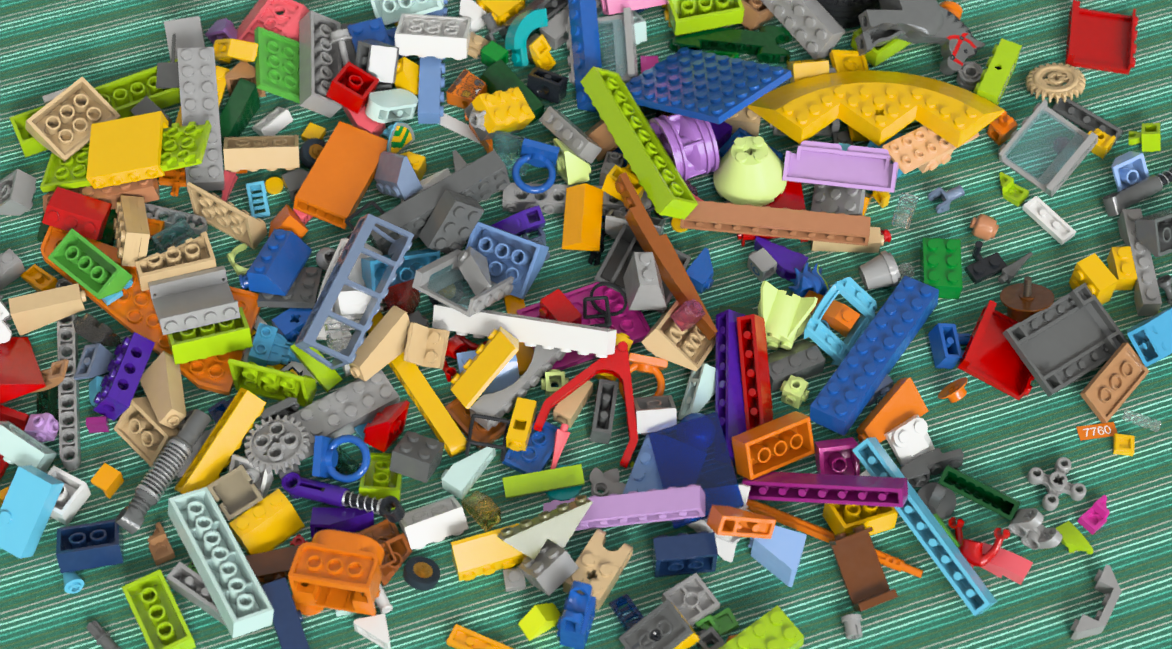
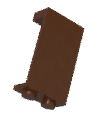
M864 524L852 528L853 532L838 533L834 535L835 539L829 541L854 611L859 612L898 597L896 590L890 589L872 543L869 532L873 531V528L865 527Z

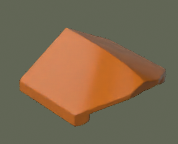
M286 204L270 222L269 237L274 229L292 231L301 239L308 232V229L290 206Z

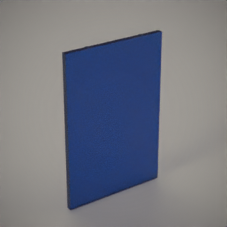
M717 412L649 434L663 490L669 487L681 488L694 484L700 485L705 493V517L672 520L674 529L708 518L712 505L734 508L745 506Z

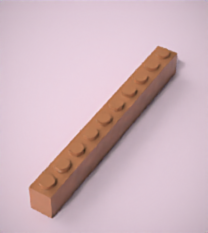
M697 201L698 205L685 220L681 219L680 228L868 246L871 217L846 215L844 213H827L825 211L814 212L789 208H771L770 206L761 207L750 204L740 205L730 202Z

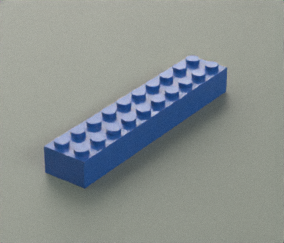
M906 275L903 277L810 405L811 421L838 434L846 435L875 394L885 376L890 373L938 305L939 289Z

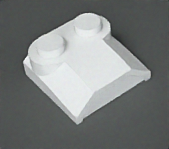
M919 415L912 416L884 434L901 467L916 457L935 449L927 432V423Z

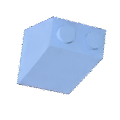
M775 525L771 539L750 537L748 546L752 548L750 556L788 587H792L807 535Z

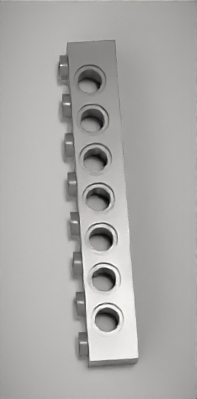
M510 183L503 190V211L521 212L539 205L542 213L565 214L566 189L576 185L553 184L550 189L543 193L531 194L521 190L515 183ZM526 183L527 185H530V186H540V185H542V184H535V183ZM644 190L640 200L645 209L651 207V200L648 199L647 193ZM606 192L603 193L602 216H606L611 209L626 210L622 201Z

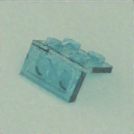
M496 131L495 151L506 165L508 174H512L513 165L520 158L522 143L526 137ZM524 163L519 171L520 177L525 178L530 164Z

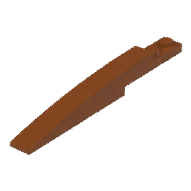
M627 173L619 174L615 182V188L622 196L625 208L628 209L625 219L644 252H653L661 279L705 337L709 341L712 340L718 331L667 234L659 236Z

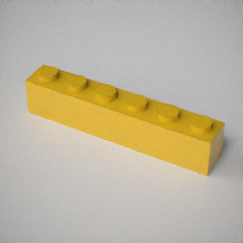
M240 388L174 489L181 494L207 487L219 479L220 472L228 466L234 451L240 448L245 434L252 430L253 422L263 413L266 402L250 391Z

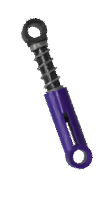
M295 472L285 475L281 482L285 491L294 499L305 498L341 508L350 505L351 508L358 507L359 510L365 509L367 512L377 513L382 517H386L391 523L400 522L405 516L404 507L394 496L377 500L376 497L369 498L368 495L365 497L361 493L359 495L354 494V492L350 493V489L300 477Z

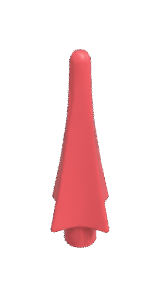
M224 170V190H222L221 199L226 202L238 179L236 172Z
M561 424L560 430L557 429V432H555L554 451L550 469L556 468L570 435V432H567L569 427L567 424Z

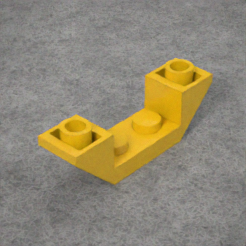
M232 38L215 40L213 46L215 60L221 64L230 63L233 58L244 62H255L259 44Z

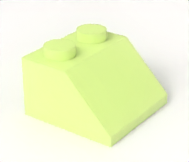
M557 138L553 139L554 146L560 147L556 164L557 171L568 185L590 181V164L578 157L562 141Z

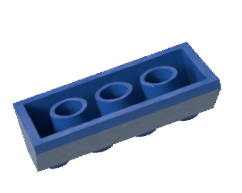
M274 229L247 271L249 291L286 296L311 255L312 249L292 231Z

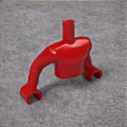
M454 335L448 339L446 356L457 359L456 353L467 352L468 349L474 351L480 345L471 342L462 335ZM445 359L442 370L445 373L447 382H450L451 377H454L457 372L456 368L449 367Z
M951 517L948 521L949 526L955 528L956 540L961 545L958 547L959 551L972 568L974 566L983 567L988 564L999 552L1003 540L1010 536L1008 529H1004L1002 535V529L996 528L994 530V536L996 537L994 544L983 554L982 542L963 539V519H958L957 524L955 517Z

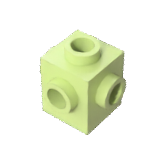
M552 369L549 372H545V378H541V390H545V395L550 397L567 384L569 378H565V371L560 372L558 369ZM555 382L558 384V387H551V384Z
M791 375L788 381L784 380L780 391H782L781 402L799 409L802 401L806 402L810 391L807 390L809 382H806L801 377Z

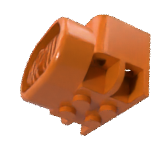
M333 529L318 531L313 536L312 542L303 543L298 547L288 574L295 603L375 616L374 601L375 598L379 597V586L382 580L380 567L384 558L383 547L373 538L358 533Z

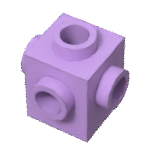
M50 413L31 414L24 432L39 442L54 441L59 430V422Z

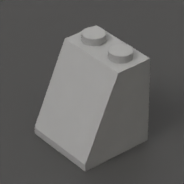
M200 16L164 21L170 60L173 34L176 35L175 59H177V48L206 47Z
M634 252L623 277L629 310H666L667 305L661 274L653 252Z

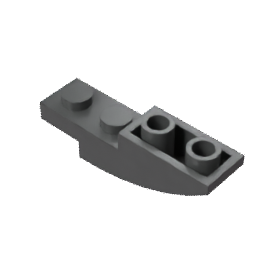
M937 448L911 460L900 471L913 488L922 487L929 483L930 475H938L944 472L948 464L956 469L962 466L964 454L961 448L943 454Z

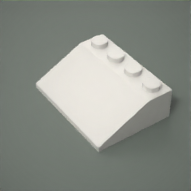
M402 13L395 32V46L399 47V54L401 56L417 55L421 58L434 56L438 59L445 57L455 60L466 59L469 49L472 18Z

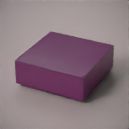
M106 416L86 418V426L89 433L109 432L110 426Z

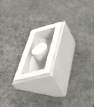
M277 107L256 123L252 129L260 136H275L290 124L293 118L288 109Z

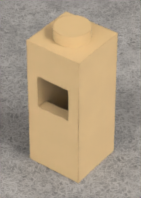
M587 381L559 402L553 410V420L560 424H567L571 428L593 393V382Z

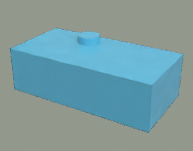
M32 465L18 466L0 508V548L20 559L33 557L64 483Z

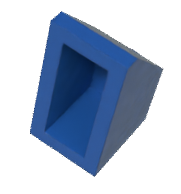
M706 247L686 270L696 291L700 294L706 289L709 290L714 282V271L709 250Z

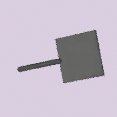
M175 34L172 35L171 62L157 63L156 89L179 88L178 62H175Z

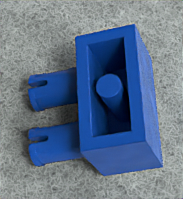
M938 323L928 333L935 368L953 369L963 359L962 355L965 350H961L960 345L968 344L970 338L967 337H970V334L957 333L955 324Z

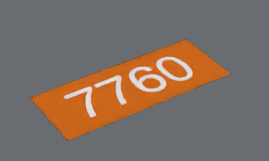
M1114 422L1076 427L1080 441L1111 437L1117 433Z

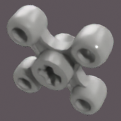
M1066 457L1057 459L1054 466L1055 472L1051 475L1045 474L1039 467L1031 468L1027 474V480L1030 484L1046 486L1048 494L1042 499V506L1047 511H1053L1057 508L1059 504L1058 496L1062 493L1070 495L1075 501L1082 500L1086 495L1087 490L1082 483L1072 484L1068 482L1066 474L1070 471L1072 464Z

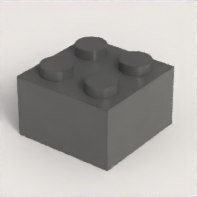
M407 431L392 451L389 470L427 483L441 463L444 443L419 435L416 432Z

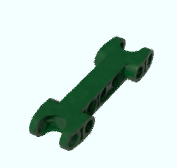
M769 25L762 26L759 31L718 27L683 34L684 36L672 38L669 42V48L673 52H678L683 47L701 51L703 49L757 55V60L762 63L783 64L790 60L791 54L788 50L778 45L789 43L792 40V34L786 28Z

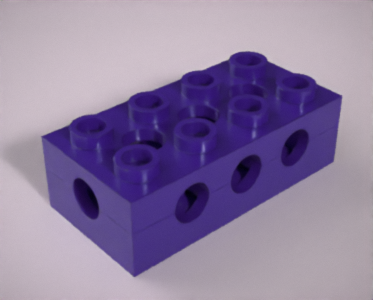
M134 332L130 337L126 336L122 344L117 345L114 351L115 359H112L107 367L109 373L100 384L102 390L94 398L93 402L96 404L93 411L114 421L129 408L155 342Z

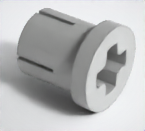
M849 614L841 617L846 639H858L863 636L860 622L862 620L861 614Z

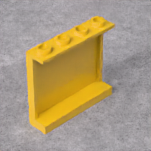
M162 111L91 124L86 179L94 189L165 176L160 163L163 129L168 128L169 122Z

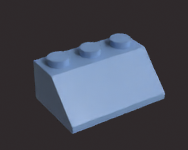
M476 350L456 353L459 374L464 370L463 365L469 358L473 359L476 356ZM516 354L481 395L503 390L519 379Z

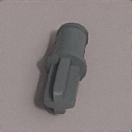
M94 620L88 623L86 628L96 639L97 645H101L103 649H121L110 637L111 634L106 632L97 621Z

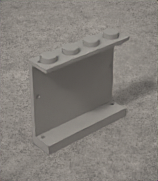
M224 266L148 282L151 300L163 335L240 318L238 301L234 300Z

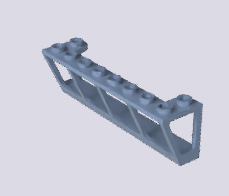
M371 214L359 218L294 345L331 370L351 364L356 358L358 347L365 340L364 335L373 324L372 319L381 308L380 303L389 292L388 287L397 276L396 271L405 260V253L412 246L411 241L414 234ZM374 225H381L403 235V237L394 240ZM372 230L392 243L388 250V255L392 257L391 259L364 247ZM360 253L388 265L375 291L348 279ZM344 284L372 296L359 324L332 312V307ZM327 317L356 329L347 348L339 352L316 342ZM309 347L315 348L335 358L331 363L319 354H317L316 352H314L313 350H311Z

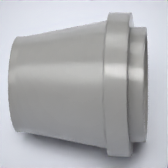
M886 250L879 252L878 256L858 267L866 290L889 286L893 288L898 286L899 281H901L895 259Z

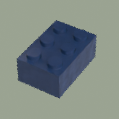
M116 519L57 528L56 556L61 573L124 563V537L121 526L115 522Z
M701 531L697 534L681 533L677 536L668 537L667 535H660L657 538H653L651 556L654 577L715 572L718 558L715 533Z

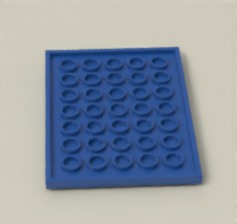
M683 47L675 54L667 56L662 62H658L652 68L643 71L639 76L630 79L625 85L637 105L720 124L791 78L792 73L791 70L784 69L783 67L769 66V64L755 63V61H745L741 58H731L726 55L721 56L715 53H706L701 50Z

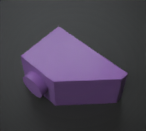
M224 18L217 20L205 35L214 45L215 40L237 39L238 31L230 20Z

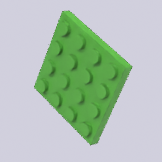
M257 27L254 30L255 43L259 44L255 58L256 88L300 104L299 42Z

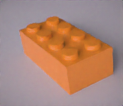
M797 411L731 437L737 474L749 480L758 478L815 453L810 417Z

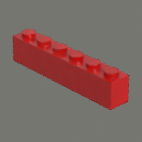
M756 314L737 317L746 431L774 420L765 320Z

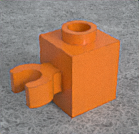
M1006 111L990 123L987 135L998 145L1010 139V136L1018 127L1016 121L1006 114Z

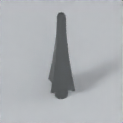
M1029 252L1021 259L1003 268L1002 274L998 278L999 283L1004 284L1007 282L1010 284L1017 272L1033 253Z

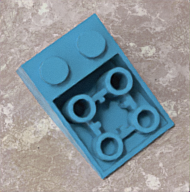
M1172 307L1127 329V335L1145 367L1172 353Z

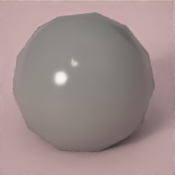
M331 247L320 249L316 254L317 265L327 271L336 250Z

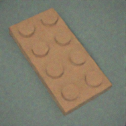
M1122 343L1082 390L1080 395L1101 423H1107L1150 371L1144 366L1129 343Z

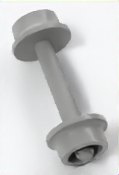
M337 28L336 31L330 32L331 40L329 44L338 43L344 67L349 61L345 41L353 39V36H350L348 29L341 30Z

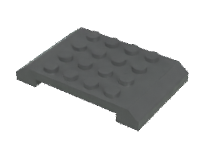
M1086 283L1055 301L1047 309L1038 311L1003 332V335L1048 397L1108 361L1122 343H1129L1096 296L1092 295Z

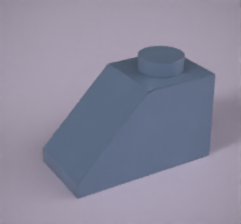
M101 343L85 345L74 379H88L109 372L107 367L114 358V355Z

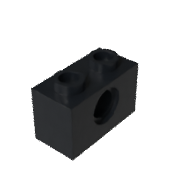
M535 67L528 74L527 87L536 97L559 104L566 96L568 78Z

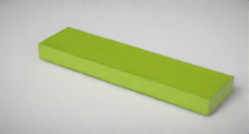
M581 464L502 478L506 499L585 485Z

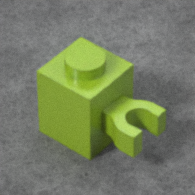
M1142 123L1141 132L1129 131V145L1142 143V152L1161 151L1160 123Z

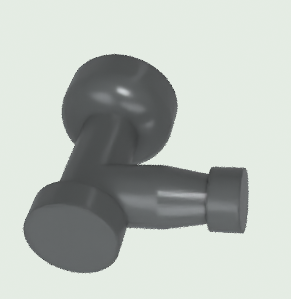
M1164 275L1157 279V283L1160 288L1164 289L1167 303L1172 304V278L1170 275Z

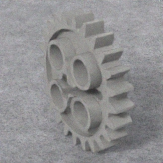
M277 415L275 420L269 416L268 422L262 419V425L254 424L256 430H249L251 436L245 437L247 442L244 443L246 449L244 451L249 463H252L254 468L258 467L260 472L266 469L267 474H270L272 470L275 471V474H278L280 469L286 473L287 467L293 470L294 463L300 465L299 459H306L304 453H309L308 446L311 445L306 427L302 426L301 421L296 422L295 417L289 420L287 415L283 419H280V416Z

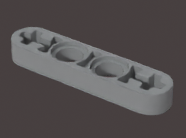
M145 203L146 212H150L146 213L147 218L160 220V215H169L167 219L160 220L165 222V227L196 235H200V233L208 229L207 221L202 216ZM180 218L186 219V222L183 224L176 223Z

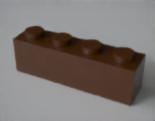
M300 545L245 556L259 584L264 585L284 577L289 579L288 574Z

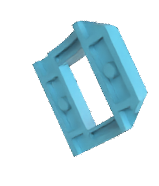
M851 277L836 281L812 313L804 329V339L809 337L833 359L832 365L839 366L876 316V300ZM839 293L862 314V317L857 321L844 341L840 340L821 322L824 313Z

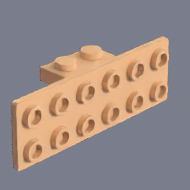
M922 126L883 145L881 149H887L891 160L897 162L899 169L906 174L916 168L924 173L928 170H934L940 164H946L951 159V154L956 147L927 127ZM979 133L975 134L973 137H971L969 140H967V141H966L965 143H963L962 145H964V144H966V143H968V142H970V141H972V140L978 138V136H979L980 134H979Z

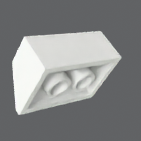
M454 496L406 512L404 518L399 522L411 550L422 549L428 543L441 542L447 536L460 535L464 530L469 529L463 508Z

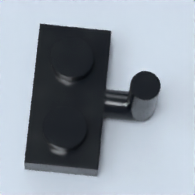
M981 241L975 243L972 256L977 262L965 268V272L974 284L1001 273L1002 269L1007 267V264L998 252L983 258L980 254L983 246Z

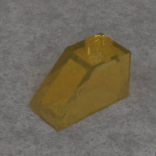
M475 491L461 501L462 506L485 532L501 521V510L488 495Z

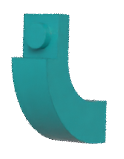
M546 8L525 11L519 14L510 24L506 34L505 49L512 50L511 59L514 67L529 66L526 46L527 39L534 29L548 26Z

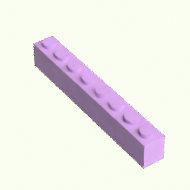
M692 484L681 488L669 487L664 490L649 489L646 492L631 491L628 494L620 495L613 493L602 497L590 496L588 499L593 503L575 531L705 517V493L700 485ZM575 498L567 501L553 500L550 503H543V511L554 510L559 504L570 503Z

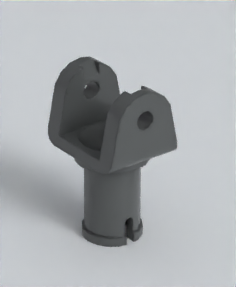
M491 12L481 17L488 29V34L485 35L486 40L496 43L493 34L499 31L504 40L506 39V27L498 26Z

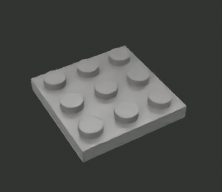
M815 184L811 211L862 215L866 190Z

